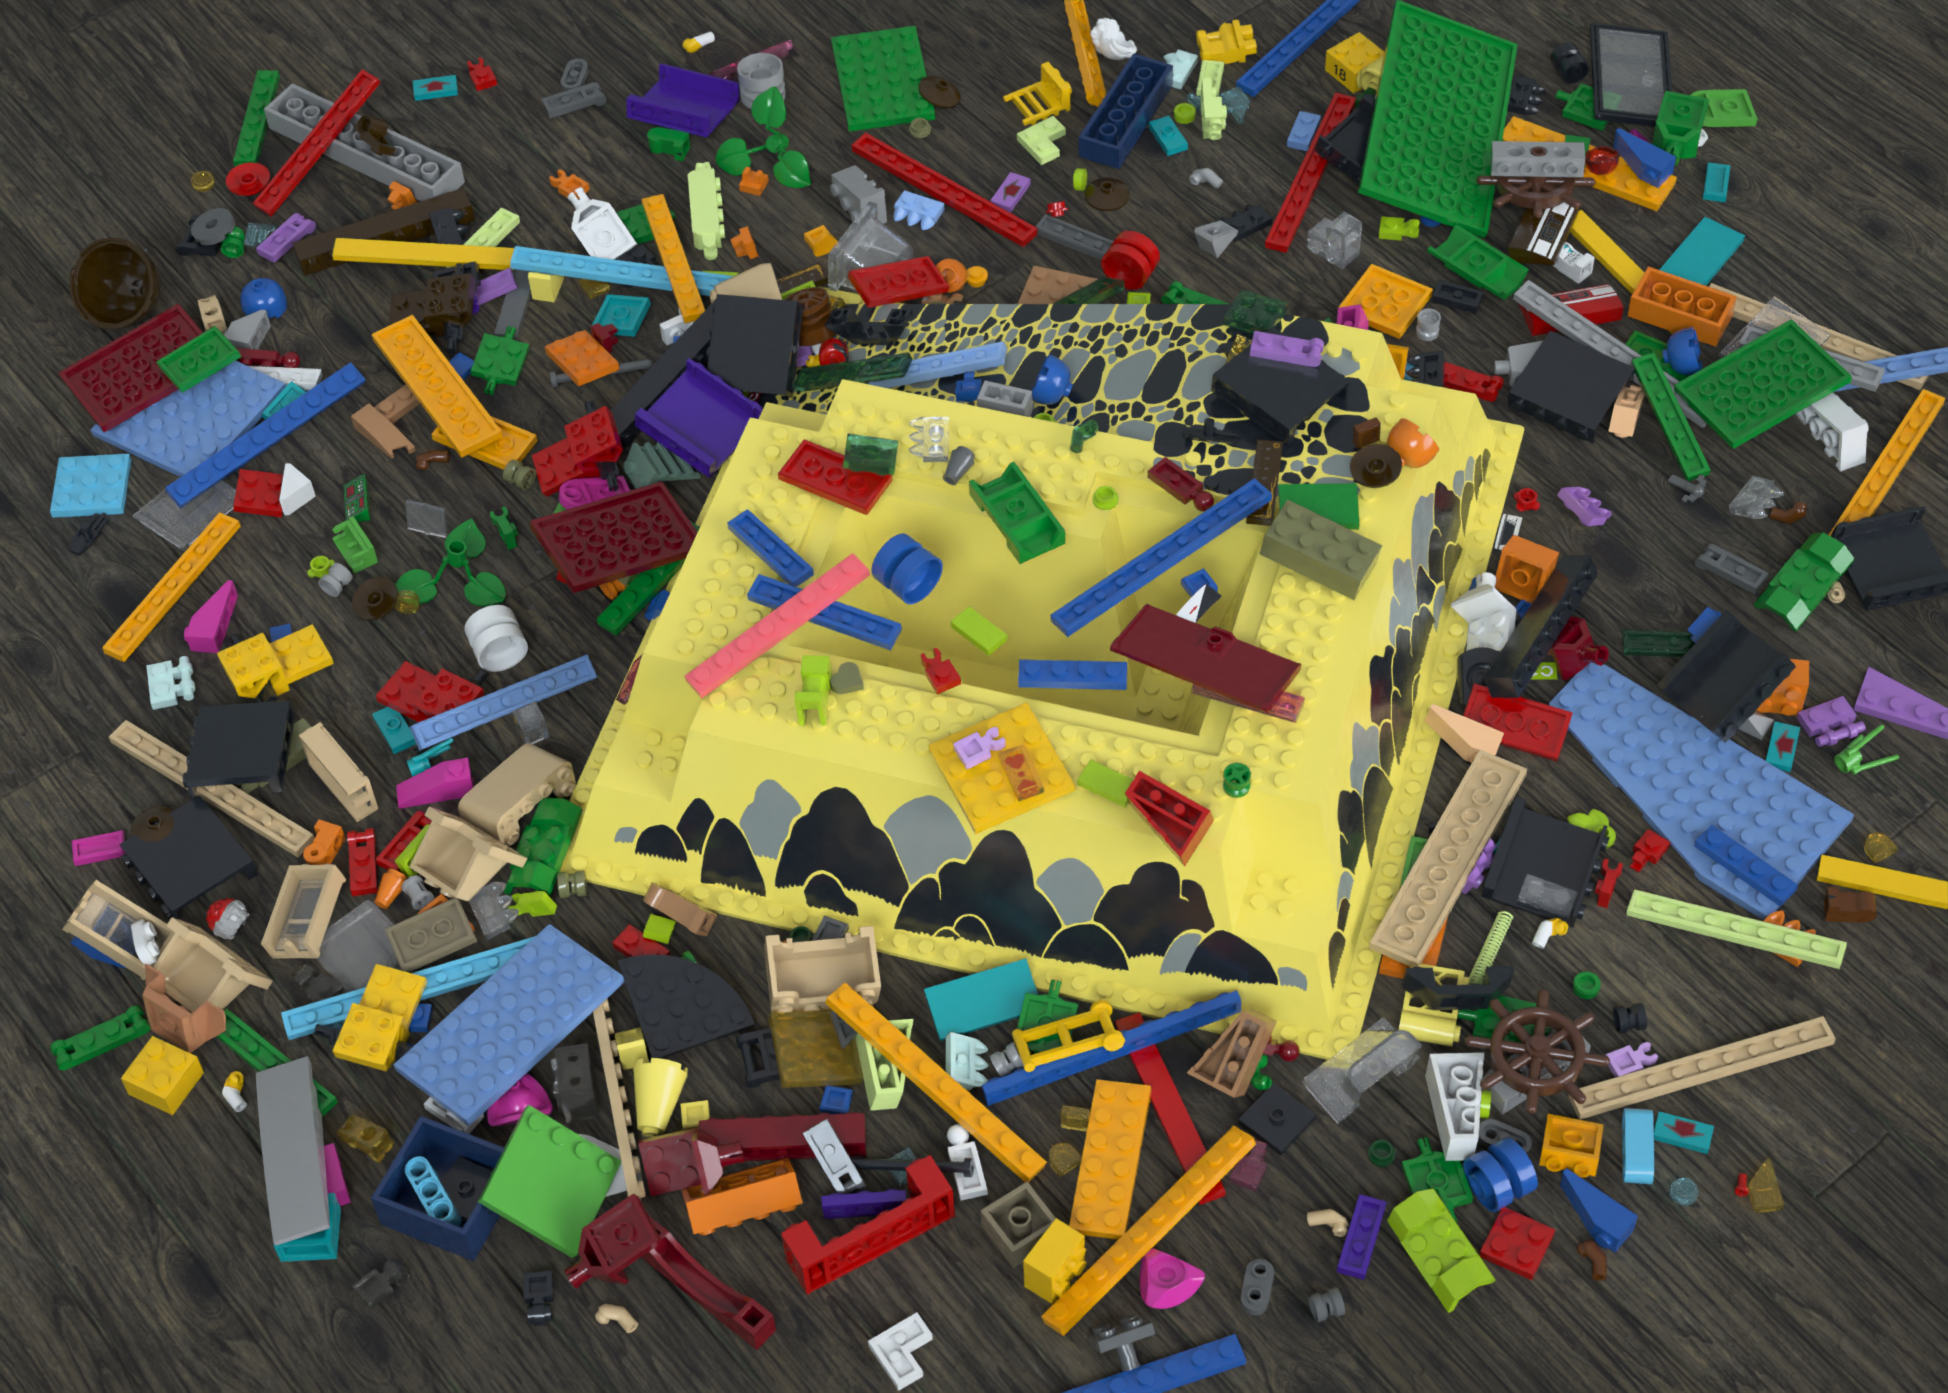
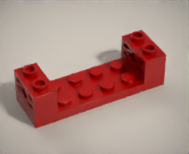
M931 1155L924 1159H916L906 1167L910 1198L891 1211L881 1212L874 1220L855 1226L851 1232L841 1237L830 1239L824 1246L820 1244L806 1220L800 1224L790 1225L781 1233L785 1259L807 1295L955 1216L953 1189Z

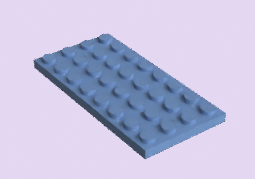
M549 924L394 1064V1067L398 1073L466 1125L470 1126L625 982L623 975Z

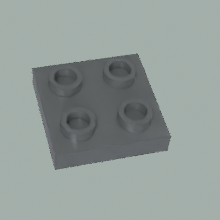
M1136 1314L1121 1318L1120 1324L1112 1327L1109 1324L1097 1326L1092 1329V1334L1086 1336L1089 1346L1100 1353L1116 1348L1122 1365V1371H1129L1140 1366L1132 1342L1156 1333L1152 1322L1142 1317H1136Z

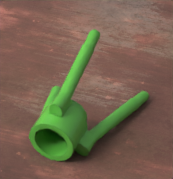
M1879 725L1864 738L1863 735H1859L1843 751L1835 755L1834 762L1841 772L1848 773L1851 771L1855 775L1862 770L1899 759V755H1893L1860 765L1862 755L1858 750L1882 731L1884 725Z

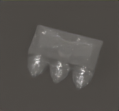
M949 416L919 417L909 422L913 428L919 430L909 435L911 440L918 443L909 448V452L923 458V462H949Z
M1752 476L1730 503L1729 511L1731 514L1752 519L1765 518L1768 515L1762 508L1775 507L1776 504L1771 498L1782 497L1784 493L1779 487L1775 486L1774 480Z
M494 882L484 886L469 901L487 940L511 929L510 924L519 913L518 909H506L513 899L512 896H500L507 885L505 882Z

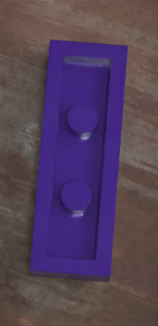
M888 1189L885 1192L872 1193L870 1191H860L857 1194L832 1193L829 1196H822L824 1219L878 1216L883 1211H891L900 1206L907 1199L906 1190Z
M1359 1194L1338 1263L1337 1273L1365 1280L1385 1213L1386 1201Z

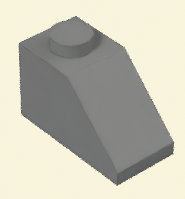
M266 310L257 311L231 322L228 330L223 335L235 348L258 350L271 327Z

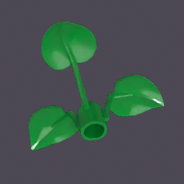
M772 86L754 99L751 111L755 121L759 124H766V129L774 135L767 138L765 145L747 150L746 143L741 138L726 140L717 151V166L731 175H742L744 169L751 166V158L748 154L768 149L772 153L779 152V162L774 165L773 172L776 179L782 185L791 188L809 186L812 182L806 158L798 151L790 150L786 152L785 150L789 145L787 136L772 128L781 127L786 118L783 97L778 88Z
M473 519L460 524L447 536L445 540L447 556L443 557V562L433 580L427 571L421 569L410 570L399 578L395 584L398 589L399 598L415 604L431 601L437 595V589L434 584L438 583L447 563L455 568L465 567L468 579L471 582L466 584L464 594L470 603L484 607L500 604L505 601L506 591L503 583L497 576L488 572H481L474 578L471 574L467 558L479 556L486 548L485 538L475 525Z

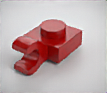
M1648 829L1634 845L1633 852L1635 854L1632 857L1634 861L1630 868L1639 873L1648 861L1656 865L1669 849L1671 842Z
M1605 859L1602 863L1601 873L1605 878L1604 880H1598L1595 894L1599 895L1597 906L1608 908L1615 883L1620 877L1623 864L1619 863L1616 869L1608 868L1609 859Z

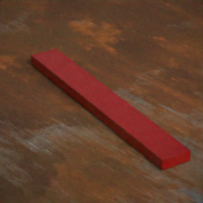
M363 69L358 73L253 202L256 208L270 217L273 216L381 83L378 78Z
M1139 1012L1116 1020L1115 1027L1117 1031L1131 1030L1139 1027L1144 1023V1020ZM1154 1044L1128 1055L1142 1085L1151 1086L1150 1102L1185 1174L1207 1152ZM1221 1181L1198 1202L1199 1205L1225 1196L1226 1191Z

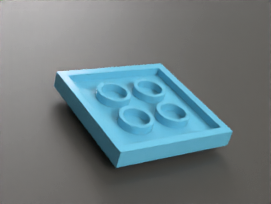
M130 454L59 457L50 509L52 518L92 516L96 513L98 515L106 513V515L124 514L132 461Z

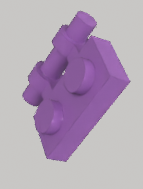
M1844 696L1800 711L1797 715L1798 721L1809 737L1817 734L1820 735L1815 738L1818 747L1837 744L1838 740L1846 737L1848 739L1856 737L1859 732L1866 729L1863 721L1853 723L1856 713ZM1836 727H1840V729H1838V730H1835V731L1832 730V729H1834V728H1836Z

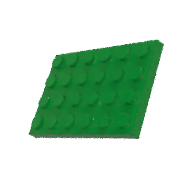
M916 26L831 37L849 132L908 124L916 118H924L927 121L935 120L933 105L921 96L918 89L920 81L927 76Z
M1790 319L1674 385V391L1734 449L1851 383L1852 375Z

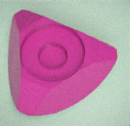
M526 1073L488 1108V1123L492 1127L515 1124L518 1122L524 1108L528 1105L548 1115L552 1112V1103L538 1081Z
M1151 1248L1141 1260L1140 1291L1143 1302L1147 1306L1158 1309L1177 1306L1190 1298L1198 1290L1205 1278V1273L1180 1259Z

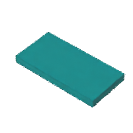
M1704 217L1660 268V271L1706 286L1744 242L1745 235Z
M1026 958L932 986L923 991L939 1041L946 1040V1036L950 1032L964 1035L1020 1018L1025 993L1038 995Z

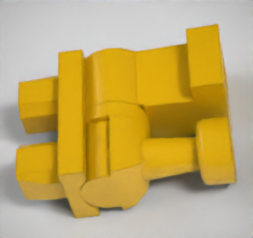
M1232 20V24L1223 23L1219 31L1206 34L1205 30L1196 31L1201 62L1208 60L1229 64L1239 60V63L1245 62V55L1257 53L1252 25L1240 26L1239 20Z

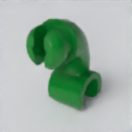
M1262 1054L1251 1079L1252 1086L1258 1090H1267L1272 1085L1271 1078L1261 1074L1259 1070L1263 1069L1268 1062V1058L1264 1054Z

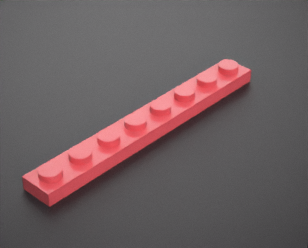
M852 553L684 676L686 682L701 698H704L869 577V569Z

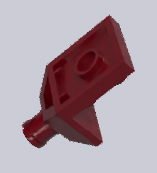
M1571 616L1547 655L1553 656L1561 679L1566 681L1583 670L1589 663L1599 666L1604 665L1603 662L1606 663L1608 660L1609 651L1606 646L1593 643L1585 619Z
M699 1127L647 1138L638 1142L651 1196L702 1185L704 1194L710 1193L722 1176L724 1167L745 1162L740 1140L734 1143L719 1145L716 1137Z
M633 1193L582 1228L578 1248L581 1259L564 1270L567 1276L571 1275L568 1277V1280L575 1288L580 1287L581 1284L593 1277L601 1281L625 1285L629 1280L623 1269L662 1243L637 1195Z

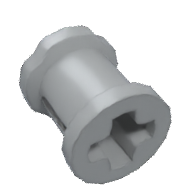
M411 876L402 884L401 888L411 898V904L415 910L423 909L434 900V895L432 892L427 891L421 876Z

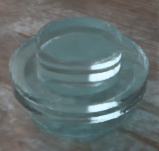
M1680 1178L1674 1181L1670 1187V1196L1679 1205H1691L1698 1198V1187L1689 1178Z

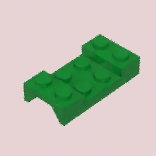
M1015 462L1009 463L1001 477L988 483L981 484L975 480L969 481V495L982 512H987L1006 538L1007 547L1019 564L1065 544V529Z

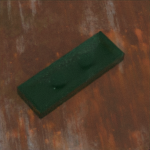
M1623 630L1622 632L1623 655L1683 657L1693 647L1695 642L1691 639L1693 635L1691 632Z

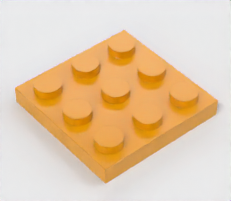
M1371 264L1338 308L1361 304L1369 321V327L1400 339L1431 298L1433 289Z

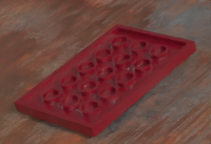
M178 303L65 368L58 374L102 432L105 433L178 390L159 369L156 362L203 332Z
M662 481L530 521V529L573 593L685 559L698 533Z

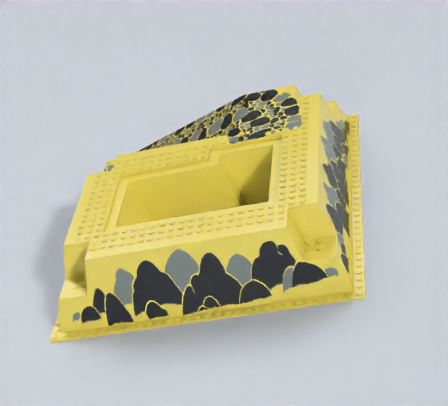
M824 288L832 305L831 310L834 308H853L861 322H885L892 309H912L913 314L894 345H854L835 334L832 338L840 339L848 346L849 363L844 370L831 373L822 367L818 370H812L806 365L796 367L793 398L761 394L757 403L763 409L759 419L749 418L734 453L723 463L696 521V525L700 526V529L681 569L670 579L665 589L670 593L661 614L650 622L569 802L581 807L583 812L559 872L574 874L576 871L585 870L586 881L589 883L643 896L646 895L651 882L673 890L711 912L789 931L798 926H804L815 935L824 915L847 923L849 925L847 933H851V937L860 933V927L873 926L877 952L968 974H976L1026 958L1038 991L1048 993L1050 981L1055 980L1057 982L1058 980L1062 982L1059 996L1088 1003L1106 1000L1113 1009L1134 1014L1140 1012L1142 1016L1155 1019L1164 1018L1173 1011L1180 1012L1188 1009L1197 1002H1207L1215 999L1221 993H1231L1237 990L1241 998L1242 1011L1255 1009L1277 1021L1271 1035L1272 1039L1278 1040V1043L1281 1044L1283 1041L1292 1040L1298 1044L1301 1054L1346 1065L1351 1064L1354 1060L1382 954L1369 949V943L1400 890L1411 836L1415 835L1441 739L1425 722V719L1432 704L1449 710L1457 681V659L1460 654L1464 653L1467 644L1468 622L1451 605L1452 602L1469 590L1473 578H1476L1478 574L1482 576V573L1487 570L1523 438L1524 427L1487 419L1476 394L1402 380L1383 334L1360 328L1236 304H905L896 302L868 308L859 294ZM1272 327H1275L1288 337L1305 340L1321 339L1324 342L1323 351L1320 353L1322 356L1321 360L1338 373L1343 374L1350 381L1346 399L1335 395L1296 427L1294 441L1288 446L1283 444L1278 487L1279 484L1357 483L1351 475L1350 462L1354 454L1361 448L1357 449L1353 444V427L1375 417L1381 423L1380 440L1372 444L1388 446L1387 439L1390 430L1401 418H1404L1419 426L1420 428L1417 431L1423 436L1427 433L1438 445L1439 451L1432 461L1420 468H1410L1404 465L1399 477L1388 486L1368 488L1357 483L1359 529L1349 530L1382 545L1375 567L1355 600L1260 555L1265 534L1270 526L1246 524L1247 517H1245L1069 637L1051 622L1050 615L1203 513L1195 508L1193 500L1184 505L1148 478V470L1164 457H1167L1203 483V491L1212 494L1214 505L1252 480L1257 439L1279 440L1211 391L1213 374L1252 344L1254 331L1266 333ZM1246 338L1250 339V340L1245 344V339H1246ZM1004 341L1007 347L1004 365L975 371V380L981 379L982 386L984 381L1031 391L1032 387L1035 386L1037 375L1049 354L1066 363L1071 373L1069 382L1073 384L1068 397L1062 396L1057 403L1043 405L1033 401L1031 417L977 407V400L974 402L956 401V381L964 380V373L892 388L869 385L872 368ZM1039 413H1048L1055 419L1056 423L1034 417ZM1206 418H1212L1215 420L1214 427L1217 430L1237 433L1236 437L1240 438V441L1229 444L1203 442L1183 438L1182 432L1184 427H1190L1195 424L1204 425ZM804 439L892 474L893 481L867 516L778 480L779 471ZM958 446L966 447L975 454L974 465L961 477L956 485H950L943 480V476L946 472L951 452ZM1012 462L1016 463L1065 529L1064 545L1021 564L1018 563L1008 549L1006 538L987 512H982L969 495V481L975 480L981 484L988 483L1001 477L1009 463ZM1110 486L1116 491L1119 501L1115 508L1100 510L1094 506L1093 494L1099 487ZM1278 487L1273 522L1279 514ZM748 509L813 568L814 575L797 586L800 589L810 585L853 553L869 569L870 576L836 601L900 623L902 630L891 651L807 621L704 698H701L686 682L684 676L774 611L772 608L748 600L747 593L758 574L788 584L728 529L727 522ZM902 533L911 536L943 563L942 574L935 588L923 600L910 605L893 594L891 589H887L874 579L871 572L873 561L881 547L892 537ZM1204 568L1218 586L1217 592L1221 595V598L1196 623L1207 628L1216 626L1232 632L1240 641L1300 663L1301 670L1267 714L1110 651V646L1146 604L1176 615L1191 599L1182 587L1181 579ZM969 606L1007 634V641L989 656L951 628L950 621ZM934 648L940 650L942 662L949 659L961 677V685L940 694H936L926 678V668L921 663L922 653L928 659L935 658ZM803 655L829 656L832 676L838 673L839 666L845 662L855 663L859 668L864 686L863 690L846 694H836L832 689L829 690L826 725L820 724L817 709H807L805 726H799L794 699L795 692H802L801 664ZM1019 659L1127 662V690L1018 687ZM1027 702L1075 784V791L975 835L929 752L928 745ZM1090 760L1131 779H1134L1137 773L1141 771L1211 811L1214 822L1185 867L1129 803L1125 808L1077 785V779ZM1232 763H1242L1251 771L1250 791L1241 798L1230 797L1223 790L1224 769ZM1241 1012L1197 1029L1221 1034Z

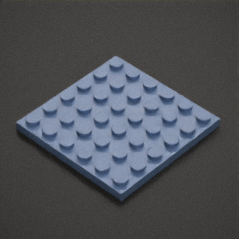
M234 361L183 393L179 390L173 392L105 433L102 432L97 424L94 425L91 432L93 436L182 477L250 431L262 418L261 416L265 409L282 392L286 385L282 381Z

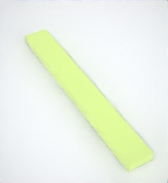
M1635 889L1627 909V916L1837 969L1841 967L1847 947V942Z

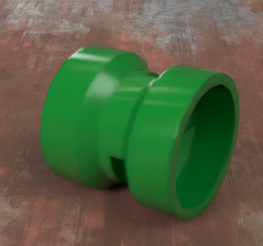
M234 227L230 234L228 232L224 235L225 239L221 244V252L229 258H238L244 252L245 232L239 227Z

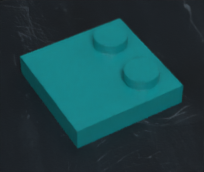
M607 294L592 325L599 323L601 326L613 324L617 328V333L614 335L635 337L651 305L650 300L647 297Z

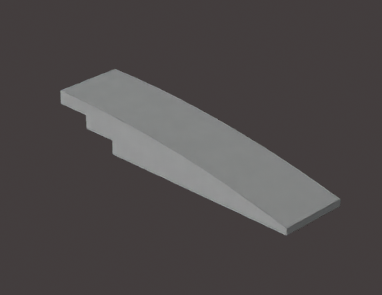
M308 1056L256 1073L262 1157L272 1236L275 1246L330 1228L322 1114L318 1108L317 1089L313 1083L312 1063Z

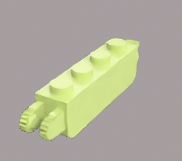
M709 162L696 163L695 170L688 174L694 246L699 250L704 249L706 259L714 260L718 255L717 248H722L721 238H725L724 224L720 225V222H724L723 210L718 209L719 206H722L721 193H717V191L721 190L720 177H715L714 168L711 169Z

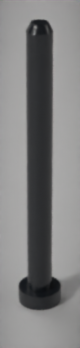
M851 1158L857 1169L906 1171V1167L914 1161ZM965 1158L964 1162L935 1161L941 1172L963 1173L964 1177H973V1158Z

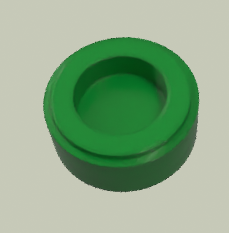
M1584 971L1575 976L1572 988L1578 997L1592 999L1598 995L1601 982L1596 974Z

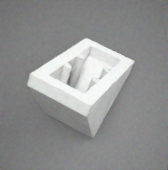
M287 463L285 464L279 500L284 515H290L313 499L315 493L311 481L293 465Z

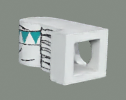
M1565 242L1557 262L1553 266L1579 284L1592 274L1595 257L1589 253L1583 255L1574 250L1572 245Z

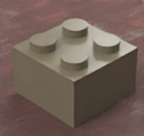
M1028 1182L980 1210L982 1228L1013 1268L1023 1262L1056 1219Z

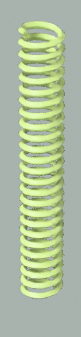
M1501 911L1497 914L1477 962L1469 976L1468 985L1471 983L1482 985V976H1484L1487 966L1491 967L1492 962H1494L1498 949L1503 942L1502 939H1504L1509 929L1508 926L1512 922L1513 916L1510 913Z

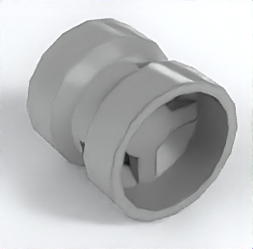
M1427 308L1418 313L1416 335L1419 339L1432 341L1438 337L1441 320L1438 311Z
M334 563L329 568L328 575H323L318 583L325 593L332 597H337L342 592V587L348 585L353 577L346 567L339 563Z
M1014 1041L1008 1044L1002 1052L996 1051L990 1055L992 1064L1001 1077L1010 1075L1016 1068H1023Z

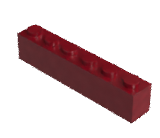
M847 1112L834 1115L820 1113L812 1116L793 1114L789 1117L767 1115L762 1118L736 1117L734 1119L709 1118L707 1120H699V1128L716 1137L719 1145L734 1143L740 1140L745 1161L817 1158L803 1133L826 1119L829 1120L850 1157L867 1156L865 1113Z

